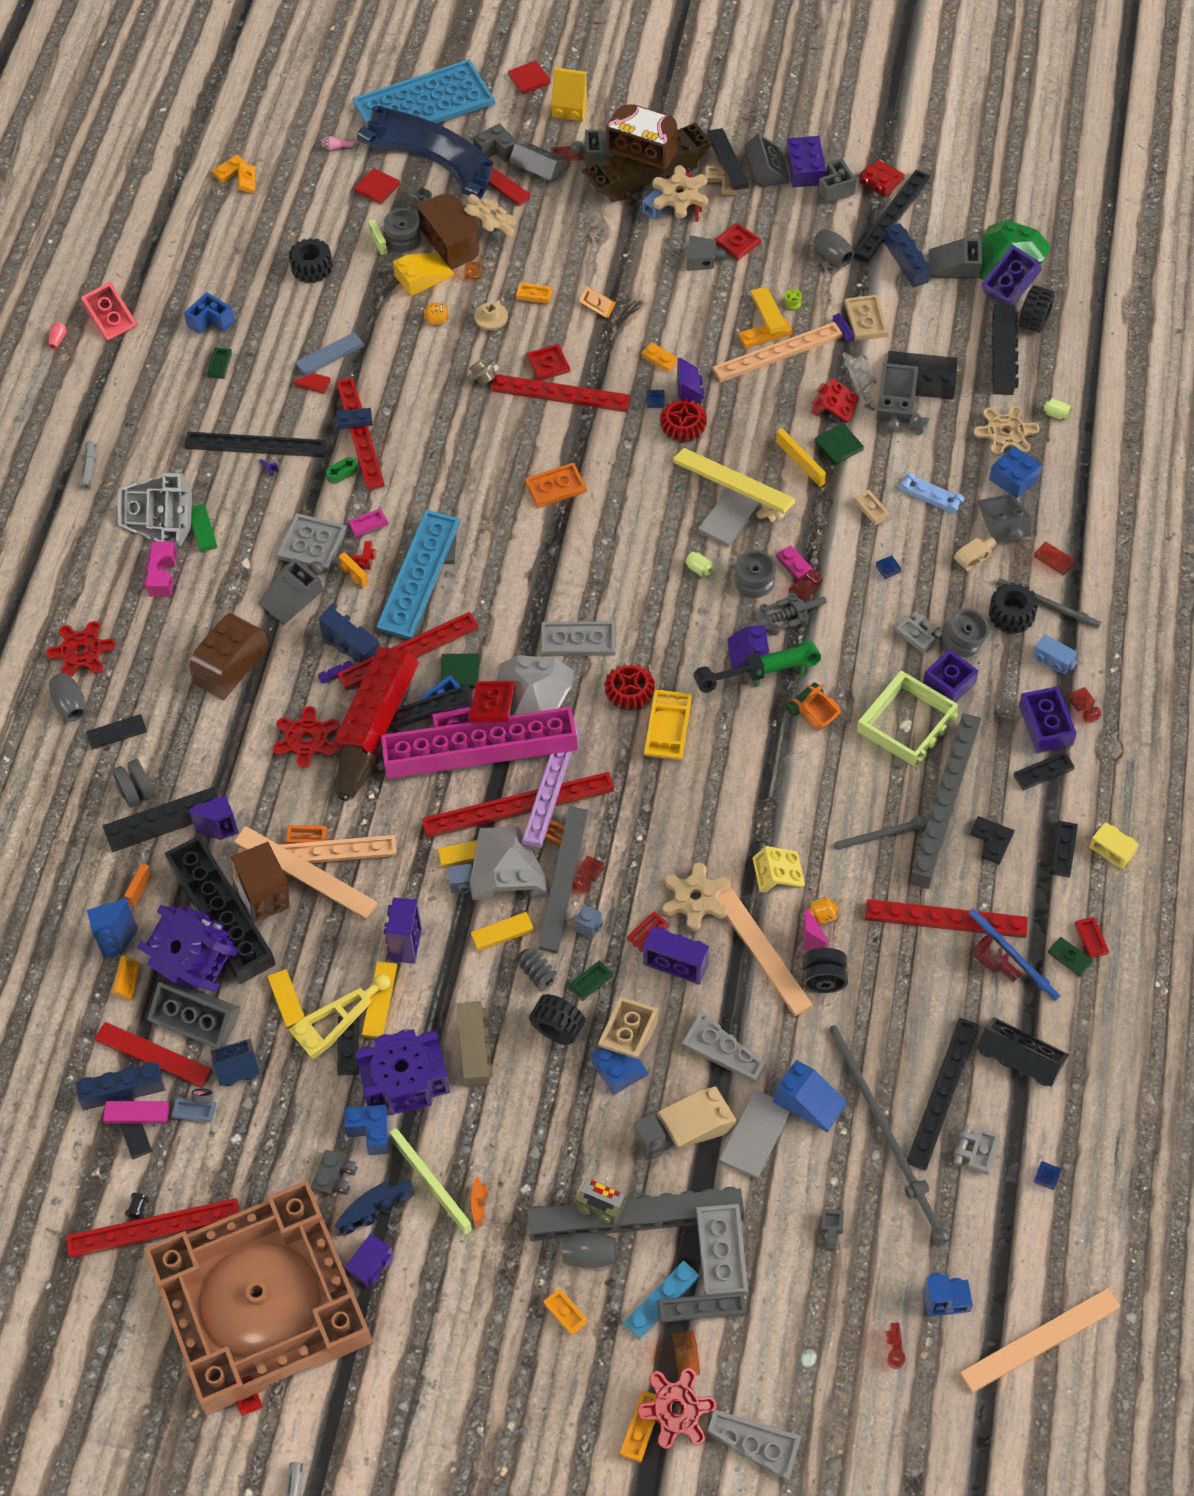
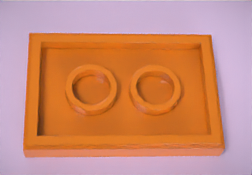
M574 462L524 479V483L537 509L587 492V487Z

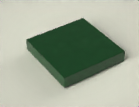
M844 423L814 439L815 444L834 465L864 450L863 444Z
M479 653L441 654L440 682L451 675L460 686L468 685L470 688H475L476 682L479 680Z

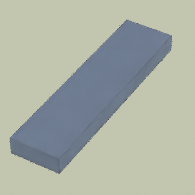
M353 332L295 363L301 373L307 376L364 347L356 333Z

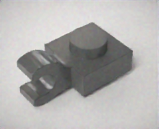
M822 1209L821 1232L827 1233L826 1249L835 1250L836 1234H843L844 1210Z

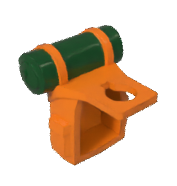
M814 682L807 686L798 696L792 698L785 707L788 713L794 717L798 714L805 716L806 721L814 729L820 731L828 726L841 711L834 699L828 698L824 694L823 684L819 685Z

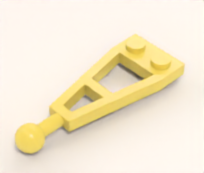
M385 974L378 975L375 978L374 984L365 991L359 988L313 1012L292 1026L289 1032L311 1059L314 1060L326 1051L372 1002L369 997L378 990L389 988L391 984L390 978ZM361 998L362 1000L349 1014L344 1010L343 1007ZM337 1011L343 1020L323 1039L311 1024Z

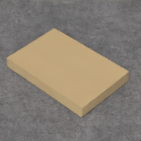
M878 295L844 299L847 316L854 334V341L888 337L889 332Z

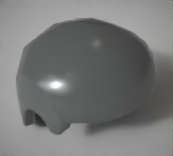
M410 186L406 191L407 200L412 207L417 208V204L432 198L431 191L424 189L423 186L420 189Z

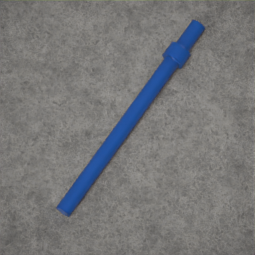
M975 909L970 911L969 915L1037 983L1036 986L1041 991L1044 990L1054 1001L1060 998L1061 995L1050 985L1051 982L1046 977H1042Z

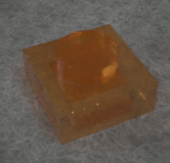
M465 262V279H482V262Z

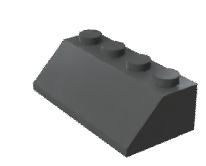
M166 979L158 982L147 1020L220 1049L235 1027L240 1007Z

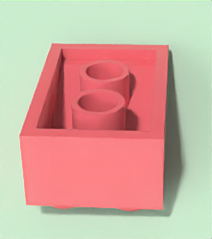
M111 281L81 297L82 306L107 341L137 326L136 321Z

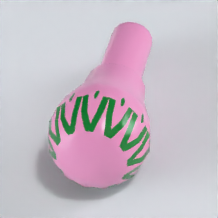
M326 136L322 140V146L328 151L340 149L341 147L353 148V141H341V139Z

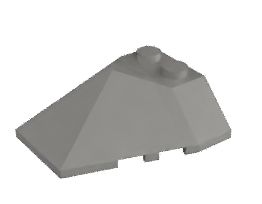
M163 473L160 476L118 489L119 526L157 542H174L175 546H182L191 529L192 491L182 473Z
M517 655L501 663L497 681H514L515 684L510 716L560 708L564 703L566 695L572 689L574 670L555 658Z
M518 827L480 828L470 877L473 900L492 899L495 891L529 890L530 897L550 896L547 876L530 847L522 844L523 835Z

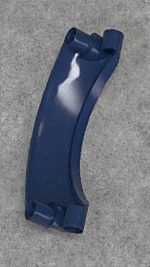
M374 106L367 128L362 127L357 133L358 141L374 149L409 152L436 162L454 176L461 188V192L467 196L474 194L481 199L487 190L488 181L491 180L493 162L484 153L460 135L424 118L383 106Z

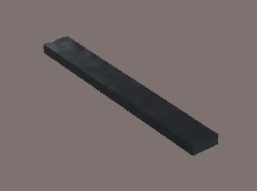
M917 169L913 172L854 251L855 258L867 263L870 261L884 242L885 228L899 222L930 180L929 174Z
M187 432L184 446L185 449L324 457L327 443L326 440Z
M959 1017L907 1158L909 1165L927 1170L979 1026L977 1023Z

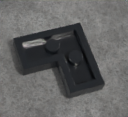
M978 816L970 835L987 841L981 858L1000 865L1015 830Z

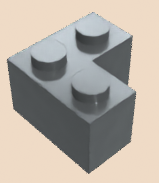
M500 123L473 136V145L488 158L497 154L505 163L510 160L514 145L518 143Z
M840 158L828 162L826 176L819 178L818 193L824 203L854 195L856 178L844 160Z
M654 1114L634 1123L635 1141L646 1160L658 1158L664 1151L670 1148H677L660 1118L656 1119Z

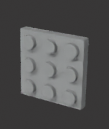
M296 513L278 550L277 559L291 562L296 558L307 567L313 561H319L323 564V571L328 572L347 532V526Z

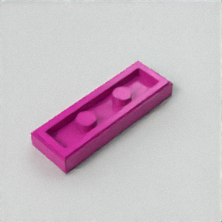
M106 1101L103 1121L105 1124H167L169 1102Z

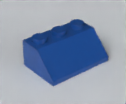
M127 899L87 910L91 930L103 958H111L123 953L138 931Z

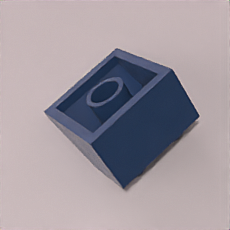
M251 1039L233 1043L220 1049L210 1050L219 1086H231L236 1081L242 1079L251 1080L260 1074Z

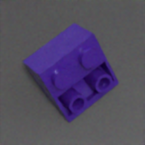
M226 795L216 797L209 802L197 804L193 808L188 809L195 831L219 840L239 833Z

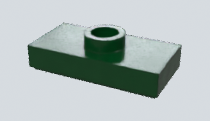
M1062 937L1048 950V954L1079 977L1093 963L1091 958Z

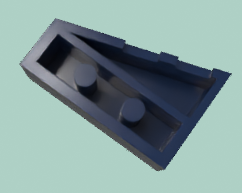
M333 603L318 618L322 639L326 644L333 645L342 654L346 653L351 656L357 663L375 656L379 648L378 640L361 626L357 628L349 621L351 618L347 614L342 616L337 612V606Z

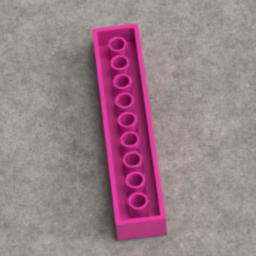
M571 707L511 715L508 722H465L381 735L387 779L578 750Z

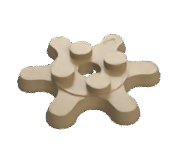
M678 165L675 167L674 175L670 179L656 177L652 182L653 187L662 192V195L653 201V207L655 209H662L665 206H672L675 209V216L677 218H684L687 215V207L691 204H696L700 207L708 204V198L698 192L700 187L707 184L708 180L704 174H699L692 178L685 175V168ZM683 188L684 192L681 193L676 192V190Z
M470 194L466 198L470 204L464 208V211L471 216L478 217L483 222L482 226L484 229L492 232L494 228H497L507 236L512 237L514 235V229L511 226L516 225V218L506 214L505 209L498 207L497 201L492 199L490 201L483 199L482 201L474 194Z
M1012 406L1009 412L1004 415L998 414L993 408H986L983 411V416L989 424L976 427L974 435L977 439H989L993 442L991 452L994 456H1000L1005 448L1013 446L1027 453L1030 450V444L1026 442L1024 437L1037 434L1040 427L1037 423L1022 422L1020 416L1023 411L1019 406ZM1002 430H1008L1010 433L1007 435Z
M700 862L694 864L692 875L687 879H679L677 876L670 875L665 880L666 887L674 891L675 898L664 904L662 907L663 914L667 917L674 916L677 913L685 914L687 917L686 927L692 932L700 929L701 919L707 914H712L718 919H723L728 915L727 907L719 903L718 896L720 893L729 890L731 887L730 880L726 877L708 880L706 878L707 868ZM700 892L701 897L694 900L691 898V893Z

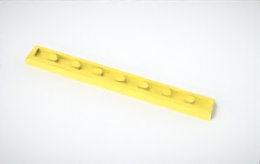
M683 448L673 458L675 464L783 514L795 503V498L686 448Z

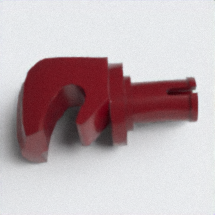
M989 934L984 936L974 949V957L993 973L1001 971L1014 983L1017 978L1012 972L1018 978L1022 972L1008 962L1010 955L1008 953L1003 955L1002 947H999L996 956H991L990 948L993 944V938Z

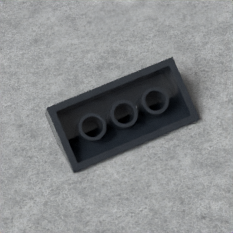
M993 1017L986 1025L975 1048L983 1056L993 1057L999 1060L998 1062L1005 1067L1011 1066L1017 1069L1019 1074L1026 1077L1031 1076L1037 1079L1036 1081L1039 1084L1050 1087L1055 1083L1069 1056L1068 1053L996 1017Z

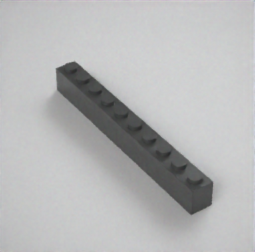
M962 713L910 879V884L926 889L930 887L981 721L980 717Z
M726 1187L723 1190L717 1191L705 1189L702 1192L696 1193L684 1191L676 1195L663 1193L655 1197L650 1195H642L635 1199L626 1197V1204L616 1225L613 1223H603L592 1214L585 1215L576 1208V1203L574 1205L559 1203L553 1205V1207L533 1206L531 1209H527L530 1241L565 1238L578 1233L610 1234L697 1225L696 1207L739 1204L741 1220H744L741 1188Z

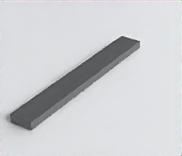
M569 806L538 949L558 953L588 814L587 809Z

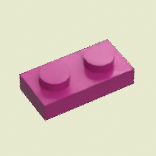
M791 545L776 553L777 560L798 582L813 573V568Z

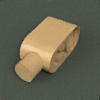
M989 537L984 541L976 538L959 549L954 555V559L966 571H970L990 557L992 554L991 549L997 543L993 537Z

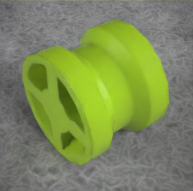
M797 289L786 291L784 302L786 309L795 311L801 307V292Z

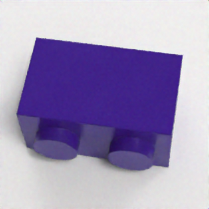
M370 1233L344 1267L346 1276L368 1289L371 1284L374 1285L377 1282L381 1270L384 1267H388L393 1259L391 1247Z

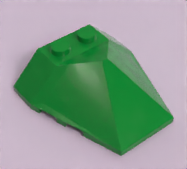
M1006 219L990 225L982 237V266L979 279L986 280L1012 245L1018 247L1040 263H1043L1047 258L1051 246L1038 230Z

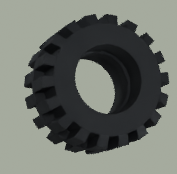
M317 238L302 239L301 242H296V245H293L291 250H289L291 271L296 279L299 278V281L315 283L318 280L322 281L323 278H327L328 274L332 272L331 251L328 244H325L323 240L320 241Z
M1036 285L1030 288L1019 317L1020 327L1038 333L1044 329L1054 304V291Z
M1006 583L1003 584V587L999 586L993 592L989 616L991 622H995L994 626L996 628L1000 627L1001 631L1007 630L1008 633H1012V631L1020 633L1021 630L1026 631L1028 627L1032 626L1038 608V598L1033 590L1029 591L1030 588L1028 586L1023 587V584L1020 583L1018 585H1015V583L1008 585ZM1006 606H1016L1021 610H1011Z
M543 994L529 1015L531 1024L541 1034L555 1042L568 1045L574 1043L586 1022L585 1017L576 1006L559 996Z

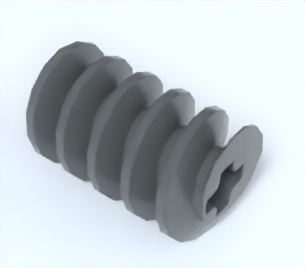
M537 947L522 950L515 957V962L524 970V973L528 975L539 991H545L553 984L557 971H551L552 965H546L548 960L542 959L543 954L537 953Z

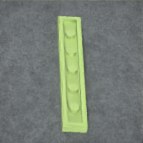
M395 1128L389 1132L391 1141L463 1233L467 1235L471 1232V1222L398 1129Z

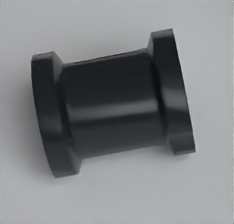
M132 1193V1200L129 1209L125 1211V1215L134 1220L143 1219V1211L146 1203L149 1202V1197L140 1193Z

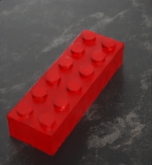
M386 647L378 648L333 740V744L340 751L345 745L361 748L362 752L366 755L368 752L376 755L382 742L381 735L386 734L419 665L418 660L409 650Z

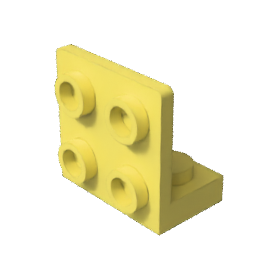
M765 846L753 857L760 892L767 893L776 884L801 888L805 885L798 852Z

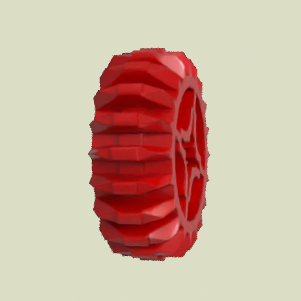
M680 398L678 402L673 400L671 404L667 403L666 408H663L660 415V426L663 433H666L667 437L672 436L673 440L677 438L679 442L682 439H685L687 442L690 438L694 440L695 436L700 437L707 425V415L704 408L699 403L695 404L694 400L688 402L687 399L681 401Z
M624 663L623 667L617 665L616 670L611 669L610 674H607L604 682L608 701H612L613 706L618 705L619 709L626 707L627 711L629 707H633L634 710L637 709V706L643 708L644 703L648 704L650 699H652L655 691V680L652 678L651 672H647L646 667L641 669L640 664L634 666L631 663L630 666H627ZM640 683L644 685L643 689L640 688ZM616 684L620 685L619 691L615 688Z

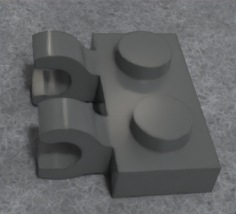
M325 1150L311 1184V1190L328 1196H332L333 1191L348 1195L350 1190L349 1182L342 1179L338 1180L341 1172L355 1175L358 1169L356 1162L346 1160L344 1154Z

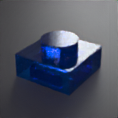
M647 390V408H664L665 390Z
M892 555L876 562V567L884 579L901 573V567Z
M1041 1161L1033 1183L1054 1190L1061 1168Z

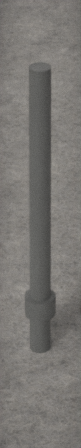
M999 578L997 585L1003 587V584L1007 583L1010 585L1011 582ZM1035 593L1038 603L1075 618L1081 624L1086 623L1099 629L1101 622L1089 617V614L1082 611L1081 613Z

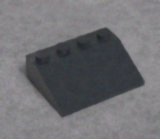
M888 351L887 363L918 367L915 396L954 399L957 377L956 357Z

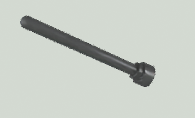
M921 814L914 816L911 822L837 841L834 843V848L841 849L911 829L919 832L926 829V822Z

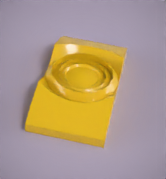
M664 690L654 691L644 756L682 760L692 694Z

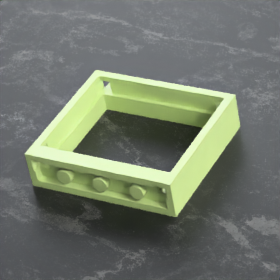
M900 671L858 721L857 732L912 766H915L919 761L922 762L924 760L927 750L929 748L932 749L936 745L937 738L945 734L949 723L955 722L958 717V704L905 672ZM902 688L946 714L915 752L871 726Z

